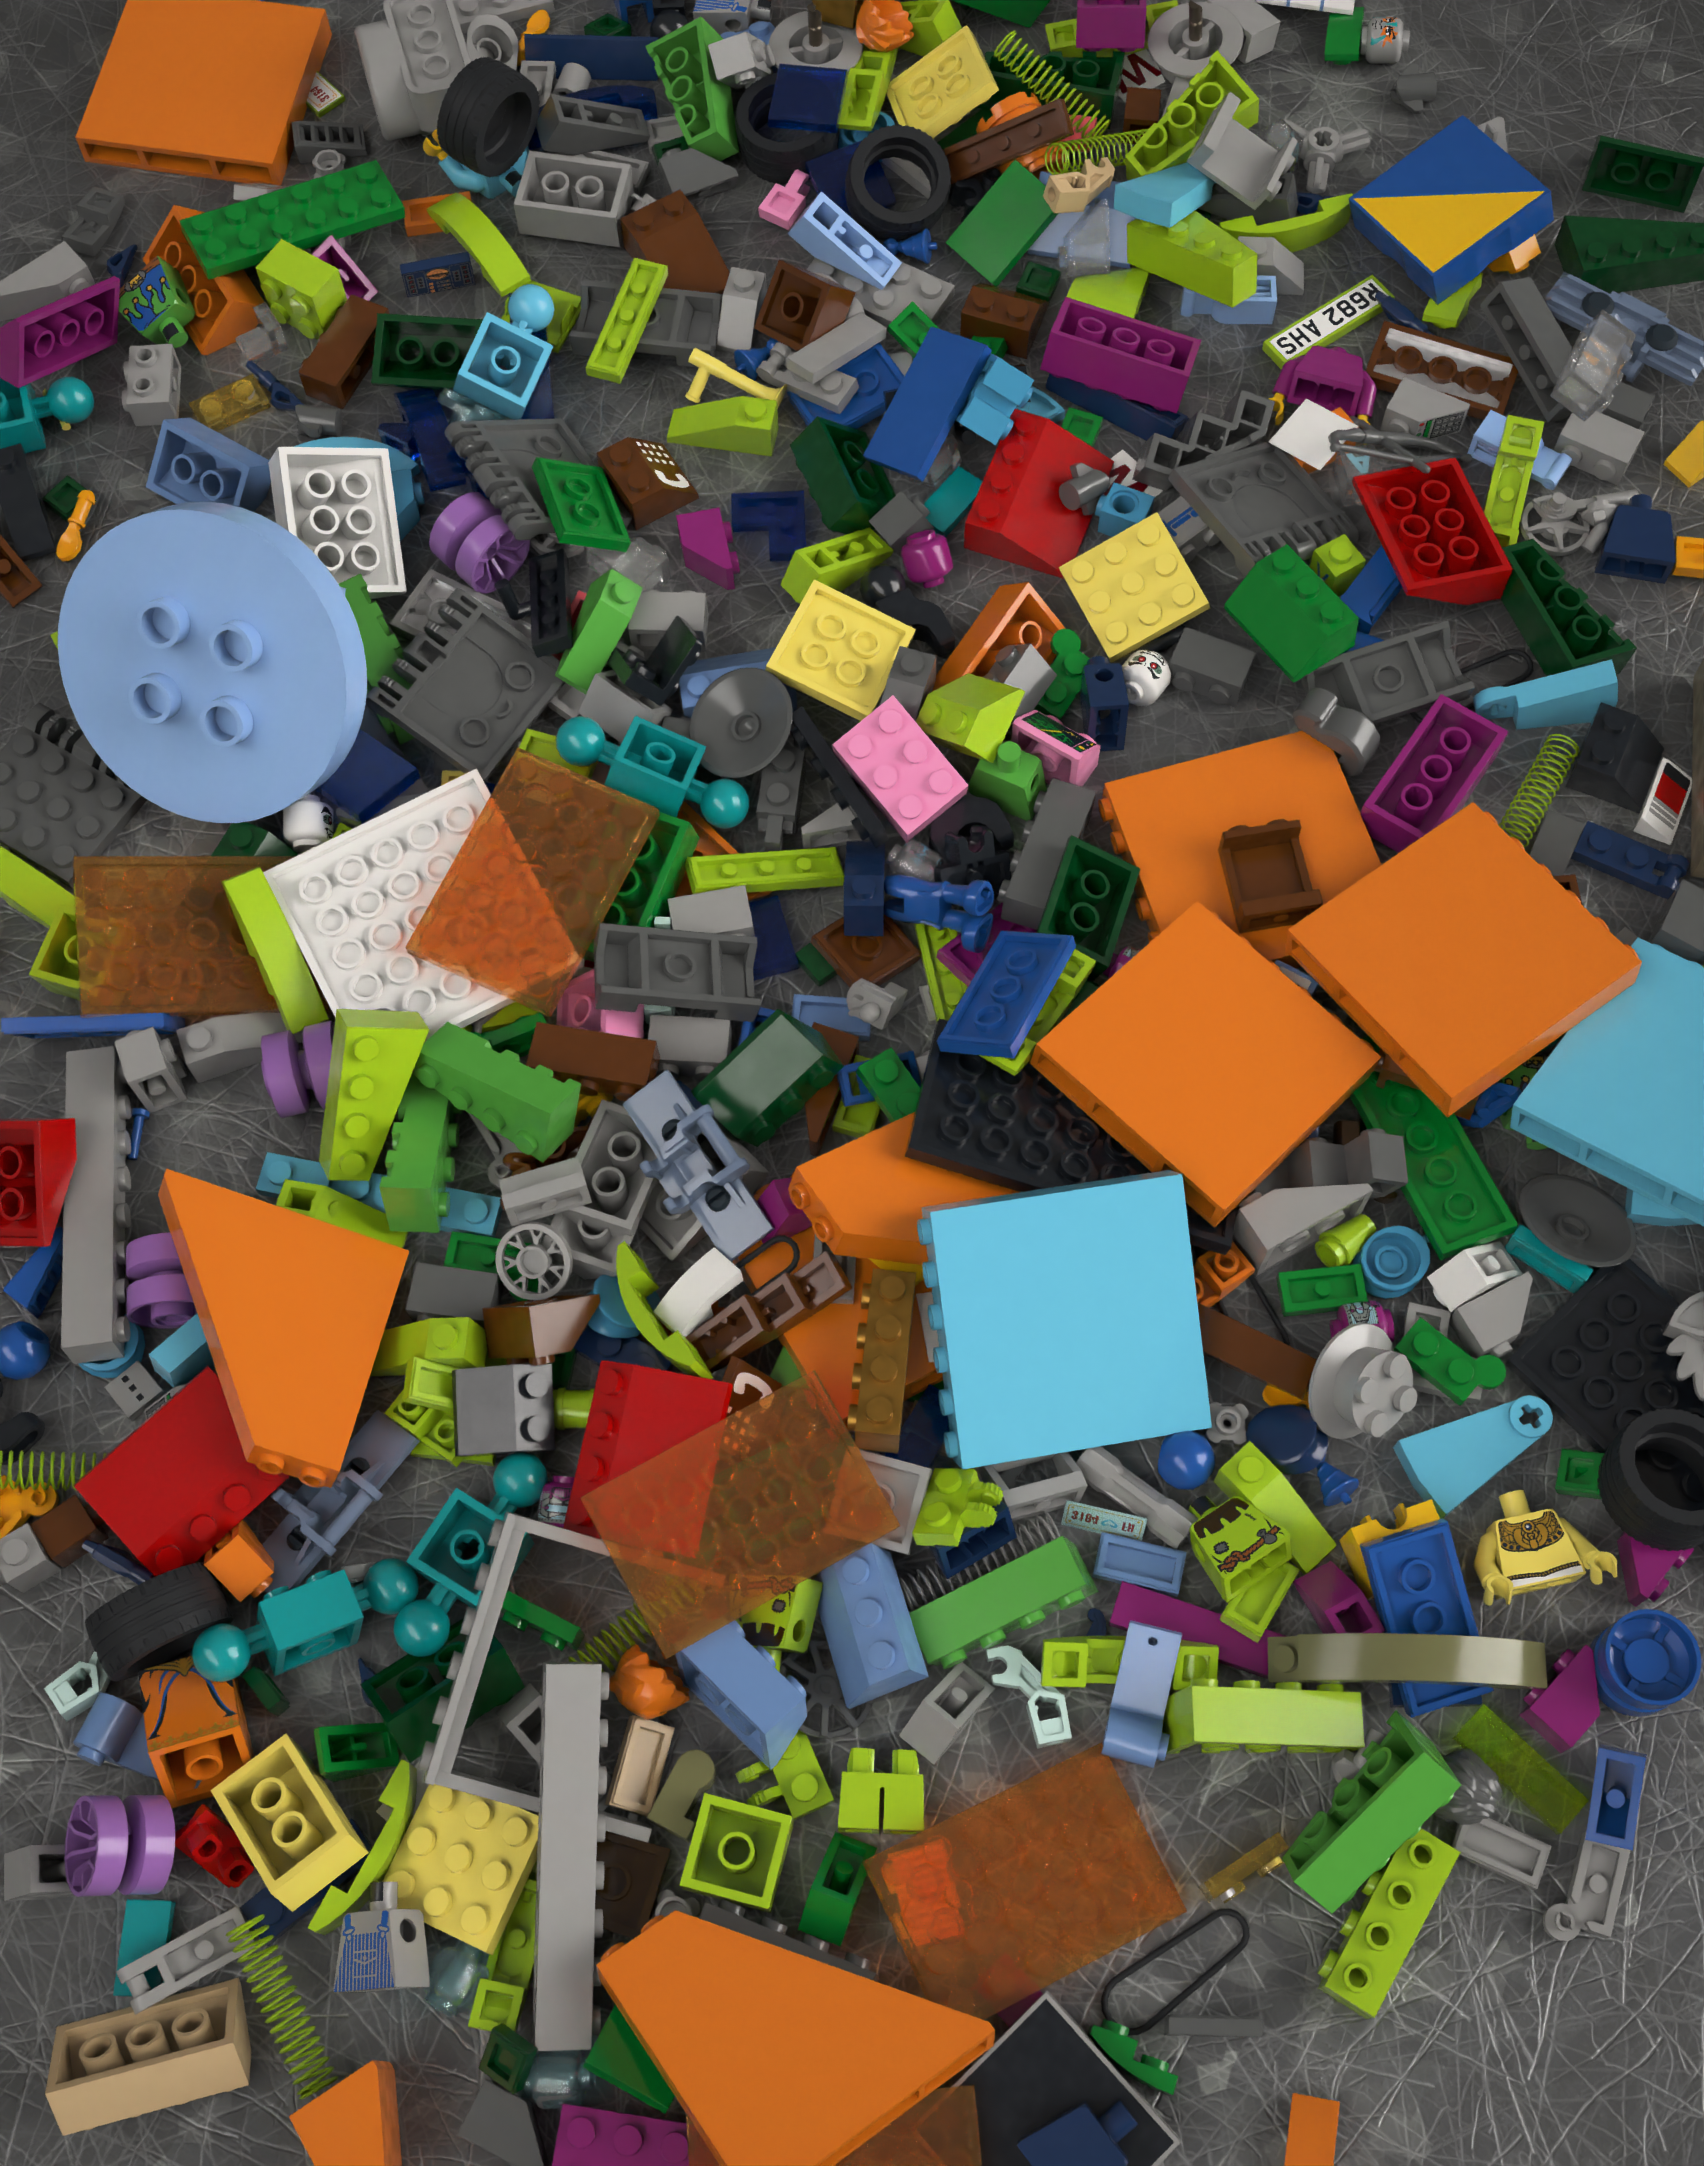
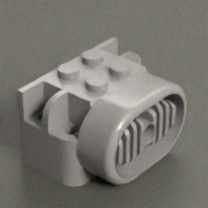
M385 0L383 9L386 19L358 25L354 30L381 133L386 141H394L420 134L422 136L430 135L437 129L440 107L450 84L458 73L471 62L452 0Z

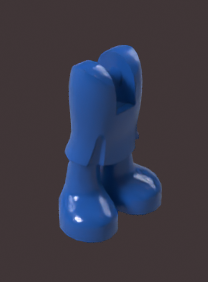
M889 875L885 877V893L904 899L886 901L884 903V915L901 922L929 925L940 931L944 928L958 931L961 933L963 948L970 952L980 953L985 948L993 924V914L986 913L992 907L994 901V891L988 881L973 880L969 885H953L948 881L931 882L908 875ZM952 904L963 906L965 911L952 909Z

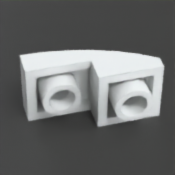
M715 1247L712 1248L671 1287L654 1310V1315L672 1333L678 1330L684 1337L688 1336L714 1316L711 1305L743 1281L741 1270Z

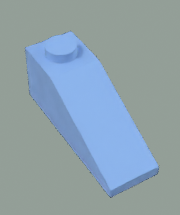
M822 191L804 210L787 233L815 258L881 290L887 285L902 264L898 258Z

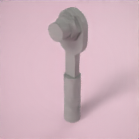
M1636 489L1573 501L1563 493L1556 492L1552 497L1542 502L1539 511L1541 516L1547 521H1565L1572 519L1576 512L1587 510L1586 505L1591 502L1607 499L1609 504H1616L1618 506L1629 505L1630 498L1639 493Z

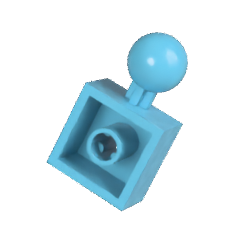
M535 284L520 286L512 293L508 303V312L513 321L512 324L488 312L486 313L458 372L453 388L454 391L512 420L522 418L553 349V345L531 335L532 332H537L547 327L554 315L552 297L544 288ZM504 366L507 370H502L500 367Z

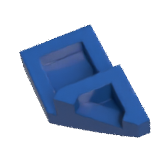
M1496 1082L1479 1095L1470 1120L1459 1116L1456 1117L1462 1126L1483 1128L1511 1108L1522 1091L1519 1087Z

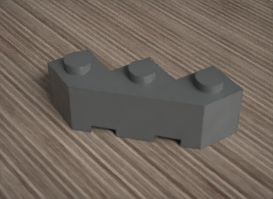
M1241 389L1228 402L1223 420L1198 411L1185 424L1180 442L1154 433L1141 447L1132 480L1167 491L1174 487L1168 481L1173 468L1254 446L1266 435L1275 401Z
M1373 1128L1362 1131L1359 1137L1345 1145L1327 1143L1325 1138L1320 1137L1306 1139L1247 1197L1256 1192H1260L1263 1196L1274 1189L1365 1183H1369L1373 1189L1369 1199L1385 1197L1408 1184L1403 1136L1386 1134L1383 1129Z

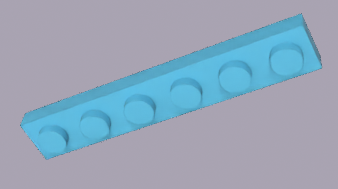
M267 1152L255 1189L259 1195L278 1198L285 1179L327 1186L386 1213L379 1186L382 1176L387 1177V1175L372 1173L369 1181L328 1180L320 1162ZM446 1187L445 1192L450 1194V1211L448 1217H442L440 1231L450 1233L454 1231L495 1238L502 1212L500 1206L501 1198Z

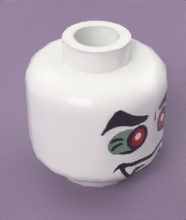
M1138 650L1131 654L1122 665L1129 703L1137 706L1153 704L1171 681V671L1167 661L1162 655L1154 651Z
M308 794L283 809V839L287 844L293 846V851L304 853L332 839L333 809L328 804L320 802V797Z

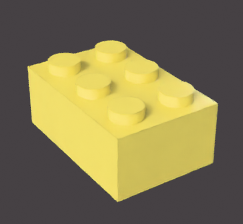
M287 1733L210 1790L270 1893L292 1912L369 1853L308 1754Z

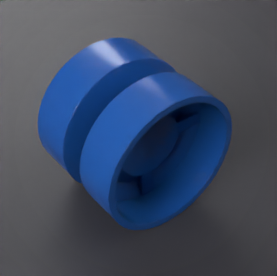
M1642 1609L1628 1613L1600 1632L1590 1645L1594 1654L1598 1698L1606 1706L1623 1715L1642 1717L1661 1711L1687 1696L1695 1687L1700 1676L1701 1653L1695 1637L1679 1619L1663 1611Z

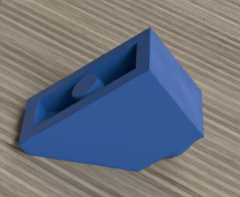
M1600 1744L1585 1840L1633 1851L1647 1754Z

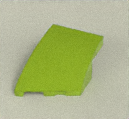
M1135 267L1079 276L1073 280L1066 297L1135 319L1143 296L1146 294L1152 273Z

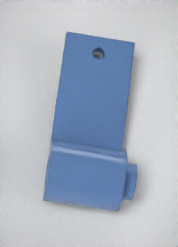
M1132 1620L1129 1621L1105 1728L1101 1755L1154 1768L1156 1760H1165L1170 1734L1162 1733L1163 1718L1181 1643V1632Z
M99 1693L73 1741V1744L80 1748L77 1756L97 1766H102L105 1760L159 1781L148 1754L144 1715L135 1706L107 1693ZM201 1780L197 1781L194 1789L198 1788Z

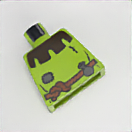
M1201 1496L1190 1505L1188 1511L1199 1518L1189 1528L1192 1550L1226 1603L1292 1559L1290 1533L1241 1496H1233L1218 1507L1208 1496Z
M730 1574L729 1576L730 1617L741 1626L745 1633L744 1638L754 1648L760 1645L772 1656L776 1663L775 1668L779 1672L782 1652L804 1653L808 1649L823 1582L801 1576Z

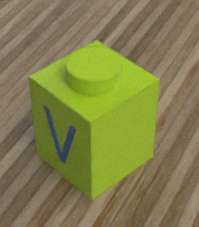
M1343 534L1316 548L1309 567L1324 580L1337 596L1345 593L1362 571L1366 559L1349 538Z

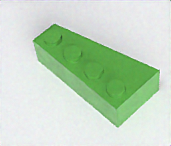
M446 1022L424 1042L414 1067V1076L425 1087L434 1089L448 1098L456 1108L463 1111L466 1110L482 1121L490 1131L498 1132L513 1142L521 1152L532 1155L543 1163L573 1133L581 1083L570 1078L564 1083L552 1078L553 1070L540 1064L535 1069L526 1066L520 1062L518 1054L508 1049L498 1053L492 1050L488 1040L449 1022Z

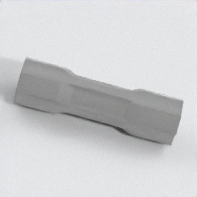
M1101 1446L1086 1449L1076 1462L1084 1475L1087 1485L1095 1491L1105 1494L1130 1514L1147 1518L1146 1526L1149 1531L1173 1549H1178L1190 1533L1189 1528L1199 1519L1176 1501L1166 1498L1124 1467L1119 1459Z

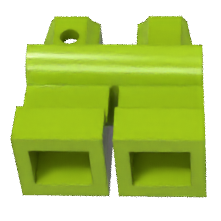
M851 1748L847 1772L842 1771L838 1832L879 1834L880 1792L884 1791L883 1834L924 1836L923 1774H919L916 1750H893L892 1773H874L875 1749Z

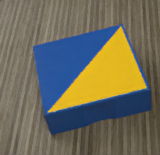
M1464 115L1460 116L1349 198L1354 227L1383 254L1399 263L1407 276L1437 305L1477 277L1495 259L1514 250L1554 220L1551 191Z

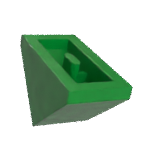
M383 1722L323 1726L314 1729L320 1775L332 1782L393 1769L400 1762L397 1744Z

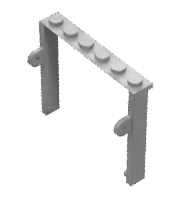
M505 1512L503 1520L495 1518L487 1545L495 1547L490 1564L481 1563L474 1589L481 1591L476 1609L472 1607L467 1608L460 1630L461 1634L467 1635L462 1653L454 1651L446 1678L453 1680L449 1697L440 1696L432 1723L440 1725L434 1743L426 1741L418 1768L426 1770L424 1783L444 1786L535 1812L539 1811L538 1793L517 1788L514 1783L490 1776L480 1778L452 1770L525 1532L696 1581L695 1588L704 1590L706 1585L722 1589L725 1575L509 1512ZM598 1810V1813H605L606 1831L644 1842L649 1841L652 1828L647 1823L637 1821L638 1814L629 1812L626 1818Z

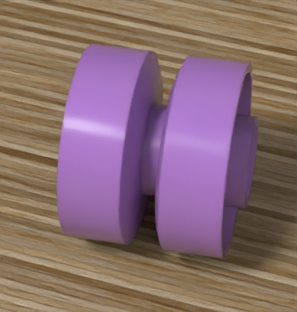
M470 492L455 499L437 518L430 534L429 547L438 559L451 570L456 571L457 575L476 592L486 594L496 590L495 583L501 579L510 581L518 572L527 557L530 540H516L508 525L502 520L501 510L499 508L496 509L483 494Z
M332 1021L304 1027V1050H300L298 1042L290 1030L262 1036L261 1050L263 1059H261L263 1078L270 1098H272L276 1111L281 1118L308 1113L311 1103L310 1089H313L317 1101L325 1109L335 1027Z
M171 1233L151 1234L131 1241L126 1246V1277L133 1282L126 1289L128 1320L136 1325L149 1328H180L197 1314Z
M116 1795L82 1796L77 1800L69 1818L64 1852L67 1883L73 1895L77 1897L110 1896L116 1889L123 1895L157 1894L164 1888L171 1872L175 1851L174 1816L167 1798L163 1795H130L122 1802Z

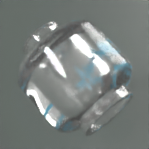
M911 839L904 846L896 843L885 860V863L890 866L887 876L908 875L935 882L933 867L941 865L942 862L937 852L916 839Z

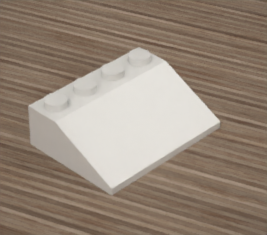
M278 447L268 462L276 523L295 535L312 550L327 567L338 584L361 573L367 584L370 599L405 594L407 591L388 449Z

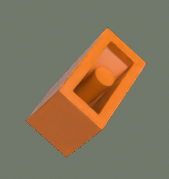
M244 1519L205 1553L204 1566L239 1602L243 1601L249 1594L253 1598L257 1597L273 1581L271 1575L274 1573V1561Z

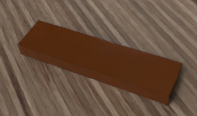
M1059 98L942 149L949 162L951 187L958 180L976 177L1009 163L1016 158L1074 135L1065 100Z

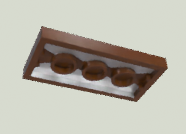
M1385 320L1365 370L1378 389L1395 393L1403 377H1406L1469 403L1470 407L1467 415L1481 420L1486 418L1490 410L1503 415L1518 374V370L1510 357Z

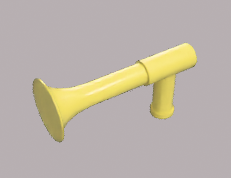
M696 347L689 357L688 362L699 368L685 397L695 403L700 402L701 394L710 374L733 384L756 398L776 400L777 409L784 398L787 384L780 388L766 387Z

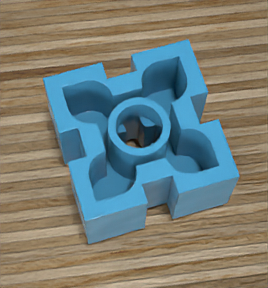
M991 353L956 421L996 445L999 439L1004 440L1011 431L1014 421L1010 419V416L1016 406L1023 408L1029 401L1033 393L1031 385L1034 379Z

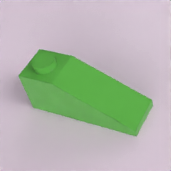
M612 568L590 584L572 630L573 647L565 649L555 677L582 693H587L595 674L602 672L630 622L643 587Z

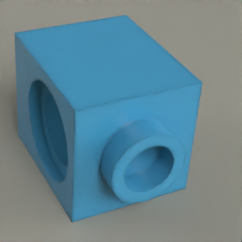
M1114 482L1108 495L1102 494L1096 506L1095 515L1099 517L1098 532L1113 537L1151 516L1155 496Z

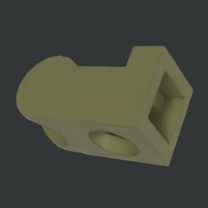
M695 1749L689 1750L680 1756L647 1816L651 1823L688 1843L692 1840L696 1823L691 1821L689 1817L700 1795L713 1786L717 1776L716 1767L706 1752Z

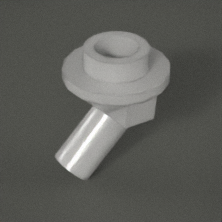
M1607 499L1597 500L1586 505L1587 510L1583 511L1580 517L1594 527L1581 545L1584 550L1591 554L1595 552L1609 530V522L1612 520L1618 505L1609 504Z
M1370 1728L1364 1739L1365 1747L1358 1749L1356 1754L1346 1748L1336 1753L1331 1760L1333 1775L1336 1781L1340 1783L1344 1777L1348 1780L1353 1779L1367 1761L1361 1754L1372 1740L1379 1745L1385 1736Z

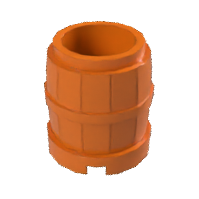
M1018 92L1008 96L990 109L993 115L986 123L983 117L980 119L976 132L977 134L1042 105L1035 93L1032 92L1031 97H1027L1025 92ZM1048 146L1014 159L1037 179H1039L1041 171L1049 172L1045 165V152ZM1053 146L1049 148L1046 158L1047 165L1051 172H1053V170L1050 165V153ZM1057 146L1052 153V165L1055 171L1060 173L1056 164V152L1059 147ZM1060 148L1058 152V164L1060 169L1063 170L1064 167L1062 164V149ZM1014 160L997 167V169L1003 174Z

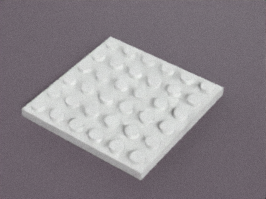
M477 768L263 872L335 1018L337 1009L418 1012L429 1028L425 1039L426 1042L446 1022L464 1028L583 968L576 950Z

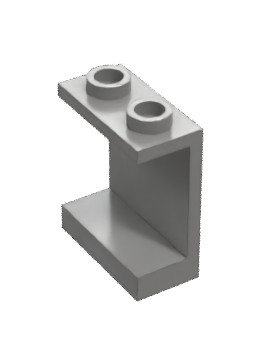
M1229 92L1213 110L1187 162L1249 207L1256 210L1265 199L1271 202L1280 190L1282 183L1278 180L1292 166L1295 157L1291 154L1298 140L1292 137L1279 151L1274 149L1232 118L1241 99Z

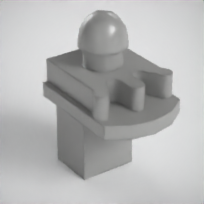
M861 978L854 982L847 992L846 1001L850 1010L848 1014L883 1030L888 1026L889 1021L901 1010L908 990L893 982L881 988Z

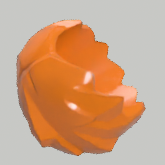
M864 0L856 19V36L859 43L864 44L870 50L878 52H889L904 45L914 37V32H911L913 25L908 20L909 13L903 10L900 1Z
M634 1644L624 1652L618 1662L615 1674L609 1679V1689L615 1694L620 1704L630 1712L646 1720L663 1716L667 1711L673 1710L690 1700L689 1688L683 1687L681 1678L674 1675L672 1667H661L657 1661L650 1660L648 1653L641 1652L637 1644Z

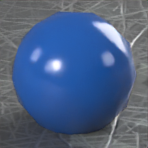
M19 1321L8 1324L0 1330V1374L4 1377L14 1380L32 1378L47 1365L51 1356L50 1342L47 1335L41 1329L30 1323Z
M1193 1431L1178 1432L1166 1436L1160 1449L1158 1474L1168 1485L1177 1489H1196L1205 1484L1214 1471L1216 1456L1212 1446L1203 1435Z

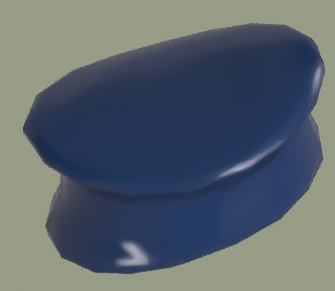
M1296 1405L1268 1407L1256 1414L1248 1423L1246 1431L1247 1443L1251 1441L1282 1474L1295 1475L1309 1472L1323 1461L1328 1451L1327 1435L1319 1430L1317 1423L1312 1419L1310 1411L1304 1407Z

